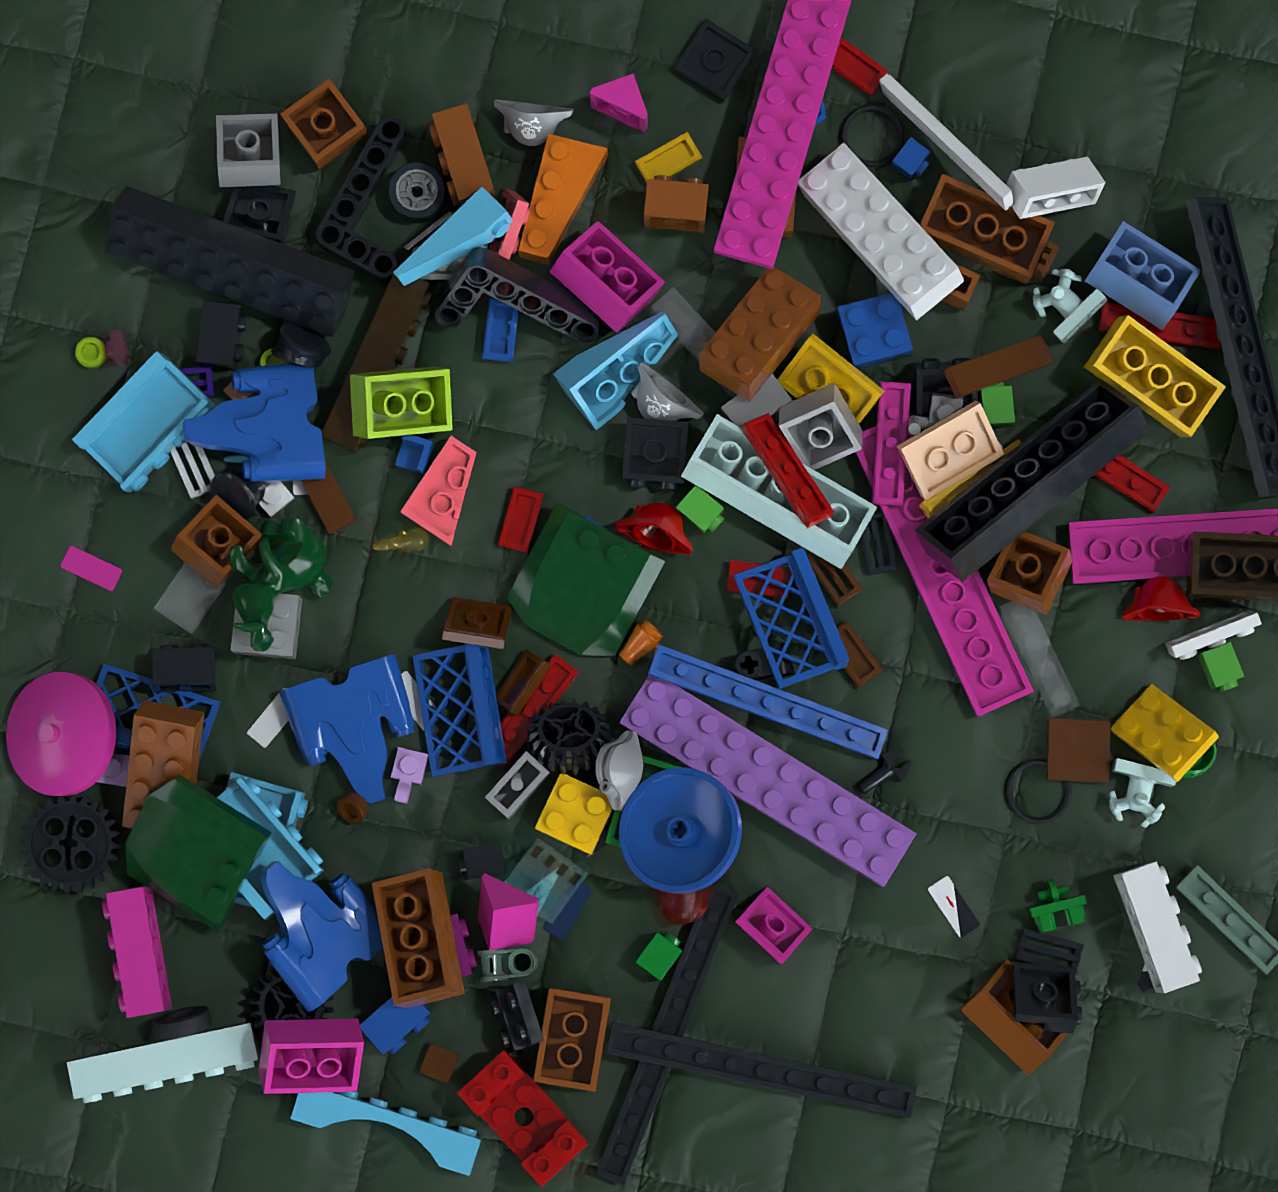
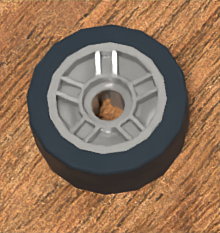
M413 162L403 165L393 174L388 188L392 208L400 217L409 222L422 223L432 220L440 214L446 203L447 191L443 177L434 167L427 163ZM412 188L415 190L422 188V196L414 197L412 195Z

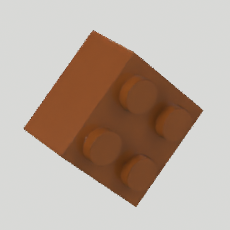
M330 78L280 113L287 128L319 170L368 135L365 125Z
M656 175L654 179H647L644 227L704 233L709 184H703V180L696 178H686L684 182L672 181V177Z
M215 495L177 535L171 550L218 589L235 571L229 561L230 548L233 545H241L243 547V556L247 558L258 545L262 533L220 497Z
M1028 532L1022 533L1001 551L987 579L991 593L1047 615L1073 562L1070 549Z

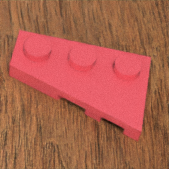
M503 188L501 198L506 200L504 209L513 221L510 223L508 231L501 237H498L497 240H493L489 244L488 249L510 260L511 254H515L520 242L518 234L521 225H525L529 218L530 209L528 208L529 203L515 191Z
M453 436L448 438L400 511L401 514L449 546H452L456 525L477 453Z

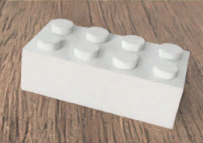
M1150 862L1113 875L1155 992L1167 993L1200 981L1198 974L1202 970L1196 955L1191 956L1187 944L1191 943L1189 933L1185 925L1180 926L1176 914L1180 913L1177 900L1174 895L1169 896L1165 886L1169 884L1165 868L1163 866L1159 867L1157 862Z

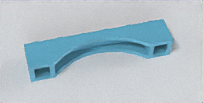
M358 1092L298 1093L290 1118L292 1120L317 1128L351 1119H365L388 1123L404 1130L417 1139L431 1153L439 1167L470 1176L482 1140L481 1137L476 1136L477 1130L459 1125L458 1130L446 1127L448 1122L446 1120L430 1116L427 1121L418 1118V1112L400 1106L399 1111L387 1108L388 1102L374 1097H370L369 1102L357 1098Z

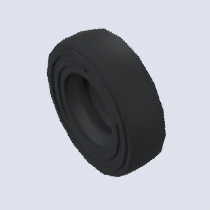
M191 1006L175 1010L155 1021L160 1039L186 1037L198 1033L212 1024L211 1014L207 1006Z

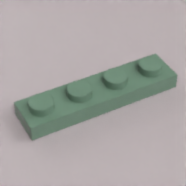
M1198 865L1177 884L1175 888L1264 974H1268L1278 963V942Z

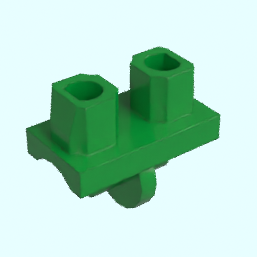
M1054 879L1047 880L1048 889L1037 892L1039 901L1051 899L1052 903L1027 909L1029 918L1034 917L1039 932L1044 933L1057 929L1053 912L1064 910L1068 926L1084 923L1083 905L1087 904L1085 895L1060 900L1059 896L1070 893L1068 885L1056 887Z

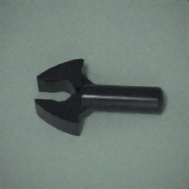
M892 750L880 754L884 759L883 766L859 783L858 789L861 793L867 794L890 776L897 777L899 782H901L909 771L911 760L904 764L902 768L891 769L890 766L893 764V759L904 751Z

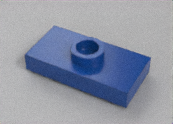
M490 297L482 359L513 363L519 311Z

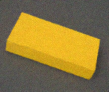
M686 132L636 160L635 165L647 184V179H654L656 175L673 177L698 163L703 157L689 133Z

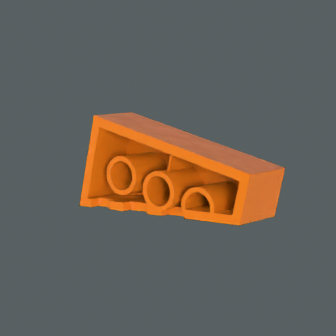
M548 134L529 207V218L525 224L518 250L520 258L550 264L572 220L577 215L585 196L596 180L601 167L604 165L608 157V148Z

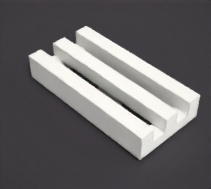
M186 441L182 445V449L200 489L195 491L177 451V446H174L170 452L193 500L209 493L210 485H205ZM195 446L211 482L215 474L203 448Z

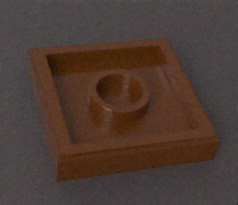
M452 597L443 629L442 640L504 649L512 615V606Z
M1047 719L1046 781L1109 783L1110 721Z

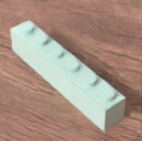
M254 1022L70 1061L67 1062L74 1099L83 1098V1103L102 1100L101 1093L113 1091L114 1097L133 1093L132 1087L144 1084V1089L149 1090L163 1087L162 1080L174 1078L175 1084L194 1080V1073L205 1071L206 1077L224 1074L223 1067L231 1065L236 1066V1071L255 1067L254 1061L259 1060L261 1055Z

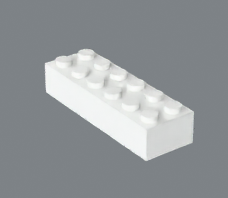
M845 143L840 145L799 179L798 185L804 197L916 321L964 282L958 266Z

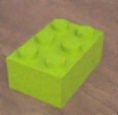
M423 367L350 374L353 436L371 439L453 430L450 369Z

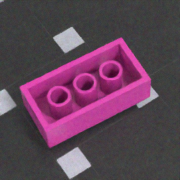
M138 887L106 893L107 900L103 901L102 905L105 919H110L112 931L108 932V942L110 949L116 951L117 962L113 963L115 980L121 981L122 993L118 994L121 1012H126V1017L129 1018L173 1010L153 891L148 887Z

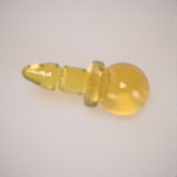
M413 527L407 532L400 531L397 537L381 539L374 543L372 548L380 551L399 548L403 552H408L409 549L421 551L429 544V535L425 529Z

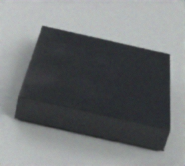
M705 19L674 66L673 71L724 103L756 55L757 50L710 20Z

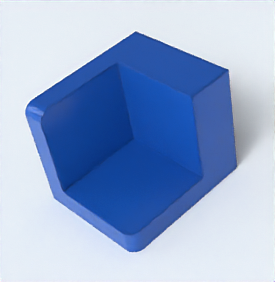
M402 435V444L395 466L425 475L434 449L432 441L413 435Z

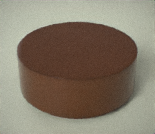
M355 792L345 793L337 802L339 815L351 824L360 823L368 815L369 807L366 800Z

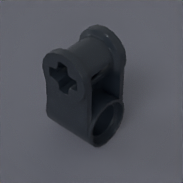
M785 643L770 645V647L782 652ZM788 645L785 653L791 656L790 646ZM762 648L743 652L737 657L734 664V673L753 680L774 679ZM773 654L774 659L777 663L779 656ZM782 658L778 667L781 676L785 677L795 674L793 663ZM745 659H749L750 664L756 665L752 670V674H748L747 669H741Z

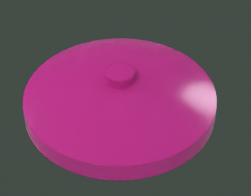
M68 672L48 673L29 683L15 700L7 723V750L14 770L25 784L45 795H75L94 785L107 769L116 744L115 716L103 690L89 678Z

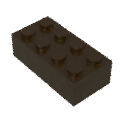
M1192 532L1188 535L1186 597L1278 601V536Z

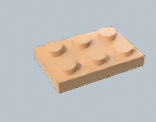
M978 401L970 403L897 446L924 500H928L1004 455L981 403Z

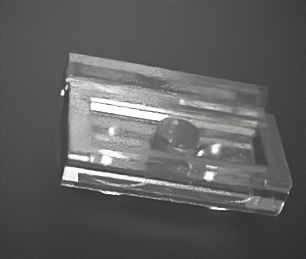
M185 562L154 609L192 634L227 583L223 582L216 589Z

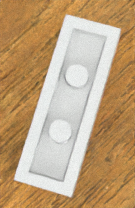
M1247 610L1166 642L1165 645L1169 655L1184 660L1198 654L1197 649L1207 645L1208 648H1215L1225 644V638L1235 634L1237 637L1249 635L1255 631L1253 627L1262 623L1257 612Z

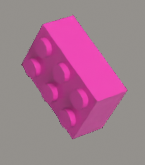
M599 221L561 253L550 271L553 276L616 333L620 332L644 310L665 284V281Z
M265 1020L259 1064V1074L264 1094L357 1092L364 1047L359 1020Z

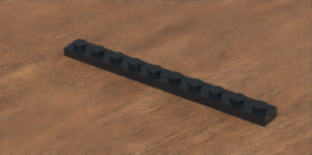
M716 884L708 886L652 1028L653 1031L683 1037L739 893ZM644 1061L639 1062L597 1168V1175L625 1185L671 1067Z
M615 1022L611 1024L605 1052L616 1056L911 1118L917 1091L915 1086Z

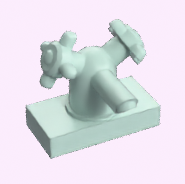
M1054 269L1051 274L1060 277L1058 286H1055L1049 294L1042 296L1040 295L1039 288H1034L1033 305L1039 311L1041 317L1046 316L1044 307L1051 305L1062 314L1065 320L1053 333L1065 343L1108 300L1096 289L1085 301H1082L1069 289L1072 280L1081 282V276L1076 275L1070 269Z
M1119 758L1114 759L1111 772L1126 775L1130 778L1126 797L1117 799L1115 791L1109 793V807L1116 816V819L1122 821L1121 811L1131 809L1141 812L1146 817V820L1141 824L1142 827L1146 828L1149 824L1157 822L1162 815V811L1165 809V805L1161 803L1155 809L1149 803L1153 786L1157 783L1172 787L1175 786L1176 781L1158 768Z

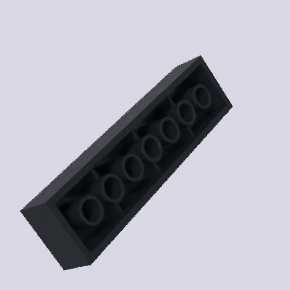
M129 186L124 187L111 209L105 248L106 253L333 337L345 315L354 270Z
M1100 379L915 529L926 554L959 581H965L1149 431L1139 405Z

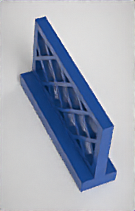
M804 547L792 551L791 555L734 575L733 578L778 689L833 669L837 671L847 667L850 659ZM784 565L788 566L791 573L788 585L771 578L776 568ZM770 571L769 574H768V576H765V575L762 574V573H765V572ZM755 577L764 581L765 583L759 596L747 591L743 580ZM793 581L797 589L791 587ZM768 583L785 590L779 604L762 597ZM788 592L801 598L803 605L799 613L782 606ZM750 598L756 600L754 607ZM759 603L776 609L771 623L757 617L756 610ZM804 609L806 610L808 617L802 615ZM780 611L796 618L791 632L774 625ZM799 620L812 625L814 634L811 641L794 634ZM761 626L768 629L766 634H764ZM771 630L788 637L782 652L769 646L767 638ZM816 637L820 645L814 643ZM791 639L808 646L802 660L785 653ZM813 648L822 652L827 664L815 667L806 663L805 661L810 649ZM773 654L779 656L777 663L774 659ZM782 658L799 665L794 676L786 679L782 678L778 668ZM802 667L808 669V671L800 673Z
M465 643V645L413 655L432 777L507 764L488 647ZM464 652L466 665L461 673H459L449 664L455 654ZM447 656L444 661L439 658ZM433 659L441 665L432 679L424 673L423 661ZM446 669L457 677L449 691L437 683ZM462 681L470 686L471 695L466 703L454 696ZM434 687L446 695L437 709L429 704L428 698ZM450 700L462 707L454 722L442 714ZM467 712L473 715L476 721V726L470 734L459 726ZM438 718H441L450 725L443 739L434 734L433 726ZM455 730L467 738L459 752L447 744ZM472 742L480 747L482 761L471 762L463 756ZM443 748H445L456 757L449 767L440 769L438 756ZM460 760L465 763L462 765H458Z
M104 663L96 684L107 696L112 706L115 720L120 725H116L115 748L130 752L132 730L125 728L120 718L138 710L142 702L137 704L131 689L143 684L149 686L154 694L147 701L161 703L160 699L174 694L179 696L183 704L182 708L190 709L200 703L211 707L208 718L204 719L203 722L205 726L202 732L199 757L200 766V759L218 713L220 701L193 692L157 694L154 692L153 679ZM108 673L121 677L125 687L108 694L104 686ZM126 679L134 682L128 685ZM128 691L134 706L117 713L111 699ZM184 698L192 700V702L186 704Z

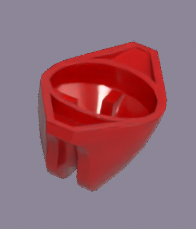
M652 503L646 506L637 505L631 517L619 520L615 524L617 532L648 548L675 554L691 555L692 544L683 532L681 514L671 505L665 503Z
M1165 576L1154 577L1145 582L1142 587H1136L1134 602L1121 614V618L1125 621H1170L1200 617V612L1189 604L1184 589L1174 580Z

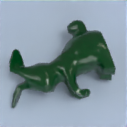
M283 518L281 524L271 520L264 521L261 524L260 532L262 537L259 542V552L263 560L261 564L248 561L243 556V547L241 545H233L229 550V561L233 568L250 582L236 586L233 591L232 600L244 623H234L232 626L240 631L251 633L250 646L254 651L264 652L271 647L274 641L267 624L274 609V600L282 592L299 591L308 586L314 596L323 598L330 592L332 587L331 577L323 571L328 556L323 542L297 518Z

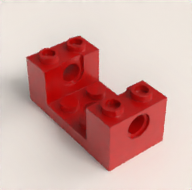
M505 1049L457 1094L477 1116L481 1115L522 1161L520 1164L542 1187L583 1150L589 1141L540 1086L533 1082L534 1080ZM525 1107L532 1111L533 1120L529 1125L523 1126L517 1123L515 1113L519 1108Z

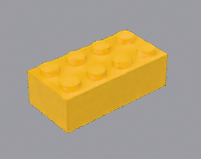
M1129 315L1120 316L1116 319L1084 366V368L1099 379H1102L1135 402L1143 411L1180 438L1192 437L1226 387Z

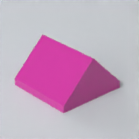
M634 74L591 89L590 107L643 133L646 132L648 128V113Z
M484 873L481 878L477 918L489 951L532 943L535 937L539 898Z
M768 887L735 921L779 964H783L813 929Z

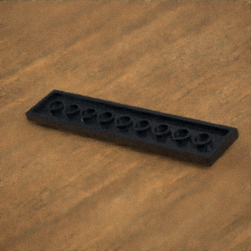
M1194 197L1186 200L1188 207L1187 216L1192 224L1195 236V249L1200 256L1203 268L1202 277L1207 285L1210 297L1209 306L1214 313L1217 325L1216 335L1221 342L1224 354V367L1229 374L1232 386L1231 396L1236 403L1239 415L1238 424L1243 432L1246 443L1245 452L1253 472V485L1258 492L1259 498L1278 496V398L1229 199L1224 197Z

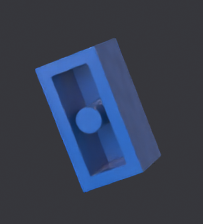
M391 997L360 1025V1028L383 1055L388 1051L395 1054L407 1043L404 1037L411 1030L417 1034L430 1022L427 1016L432 1012L425 1004L411 1008L395 1006Z

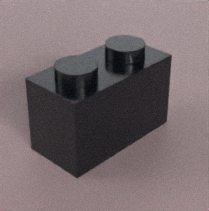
M203 301L196 359L199 366L236 370L237 362H242L244 344L239 343L241 332H246L247 314H243V309L240 305Z
M204 643L192 644L191 648H178L174 644H164L159 649H152L154 692L217 691L215 647H209L208 644Z

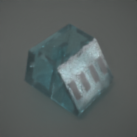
M538 838L517 864L505 883L539 898L537 914L553 924L588 873Z

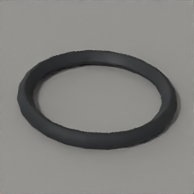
M867 104L856 108L846 117L841 129L842 144L845 143L851 150L847 141V130L851 121L860 113L876 110L887 114L894 121L898 129V142L894 151L884 159L869 161L857 156L865 166L879 167L891 162L903 148L905 131L901 120L892 110L878 104Z
M1031 759L1017 766L1011 773L1006 787L1007 800L1013 812L1021 819L1029 823L1045 824L1056 820L1067 809L1072 794L1070 782L1063 781L1065 786L1064 801L1060 808L1052 815L1037 818L1025 814L1014 801V781L1020 772L1027 767L1033 765L1046 766L1045 759Z

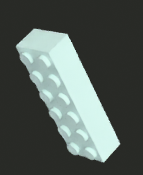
M718 414L681 475L686 480L842 569L877 508L872 503L804 465L834 510L832 517L807 529L741 428Z

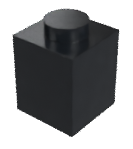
M500 842L463 849L464 856H458L461 874H467L468 880L482 878L484 873L490 876L506 874Z

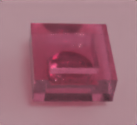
M122 330L109 331L110 340L106 341L108 358L113 359L118 366L129 365L130 359L125 333Z

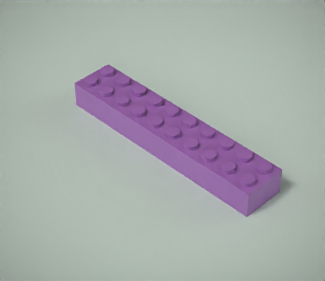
M649 675L619 722L620 726L628 731H636L638 737L688 768L697 769L715 777L727 787L733 796L880 887H885L917 834L674 684Z

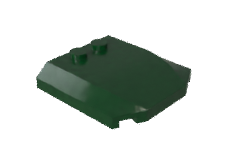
M557 503L511 588L507 599L526 626L579 655L616 656L666 560L640 546L638 547L575 511Z
M179 774L165 785L155 789L148 796L126 841L127 875L219 932L225 925L235 905L234 900L251 867L261 855L272 832Z

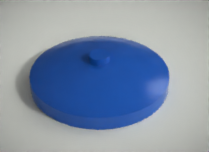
M686 767L666 769L644 780L627 800L619 825L620 847L624 859L632 872L647 885L675 894L699 891L713 884L724 875L737 855L742 836L740 811L735 798L727 787L715 777L703 771Z

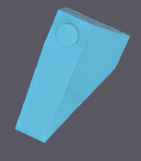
M481 187L393 273L405 286L467 255L472 249L482 247L492 242L496 237H501L508 231L513 220L508 212Z
M662 311L576 355L553 375L567 396L593 428L597 430L625 406L626 402L624 399L641 380L638 371L639 365L642 362L648 366L656 364L678 333L667 315Z

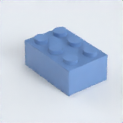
M1123 221L1085 282L1163 330L1177 311L1201 270Z

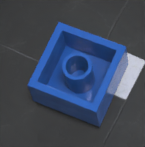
M892 293L837 308L836 316L849 363L858 370L911 356L913 347L901 304Z

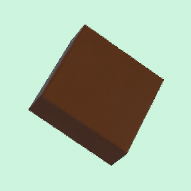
M430 1043L419 1073L449 1084L460 1054Z

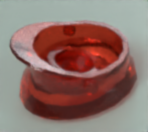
M709 885L699 891L684 894L668 893L659 890L658 902L663 916L666 920L676 925L697 921L708 908L712 887Z

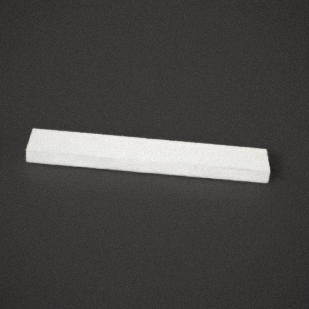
M886 74L879 80L883 94L1004 210H1007L1014 204L1011 189L890 74Z

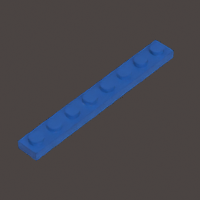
M659 644L656 646L647 675L875 760L879 759L888 730Z

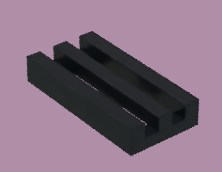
M874 512L870 523L878 564L876 568H873L866 528L861 535L867 576L898 571L892 532L883 512ZM878 518H882L890 561L889 566H884L876 520Z
M1023 929L1015 959L1039 965L1070 967L1025 955L1023 953L1026 948L1071 960V968H1075V975H1077V968L1084 944ZM1032 937L1073 948L1075 952L1073 955L1028 943L1027 938Z

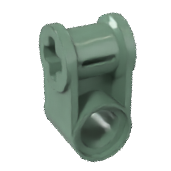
M504 948L477 951V956L481 957L482 966L480 982L508 980V978L531 975L538 967L537 955L530 949L505 950ZM521 953L527 954L531 959V966L527 971H520L515 965V959Z

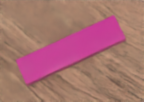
M880 381L879 387L885 392L878 399L872 504L903 506L906 464L897 446L907 441L911 384Z

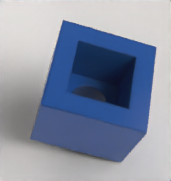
M910 137L892 160L890 168L909 182L914 175L920 178L930 165L927 161L930 151Z

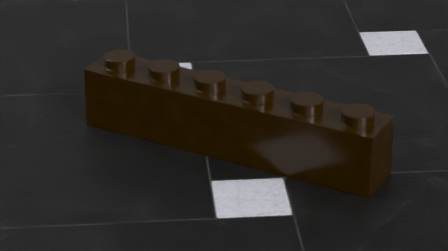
M393 274L322 431L323 440L356 454L360 447L363 449L366 447L369 439L353 436L350 374L395 370L397 364L402 366L409 350L405 348L409 337L414 338L419 330L421 321L417 319L421 310H427L432 301L433 293L430 292V283L417 279L404 286Z

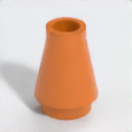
M645 620L642 624H637L623 649L618 654L632 666L637 660L656 648L658 644L660 645L659 641L663 635L650 622Z

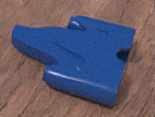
M286 363L240 368L237 372H232L231 375L233 390H239V393L256 395L255 397L229 400L220 403L206 415L184 419L183 421L184 439L191 445L205 449L235 452L248 457V460L242 461L243 478L249 479L250 482L325 479L326 470L322 433L318 427L311 425L306 417L308 413L313 411L314 405L317 402L313 367Z
M396 654L352 667L349 670L348 679L341 685H332L325 678H317L279 691L304 762L307 761L308 766L323 763L326 761L325 755H327V752H330L341 765L354 790L366 802L373 804L385 800L383 775L388 760V750L382 730L381 718L386 717L391 732L396 733L397 738L414 733L413 727L415 726Z
M279 861L271 862L262 870L261 884L265 896L278 919L282 934L280 937L275 933L267 938L262 944L265 948L263 952L304 1009L310 1012L323 1004L347 981L346 968L350 960L360 961L362 959L368 961L383 948L376 906L355 881L344 873L337 875L329 883L331 886L330 892L336 902L335 905L319 886L312 881L294 876Z

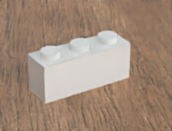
M1083 157L1012 171L1006 185L1012 191L1014 200L1012 208L1018 217L1023 219L1096 204L1106 182L1090 159Z

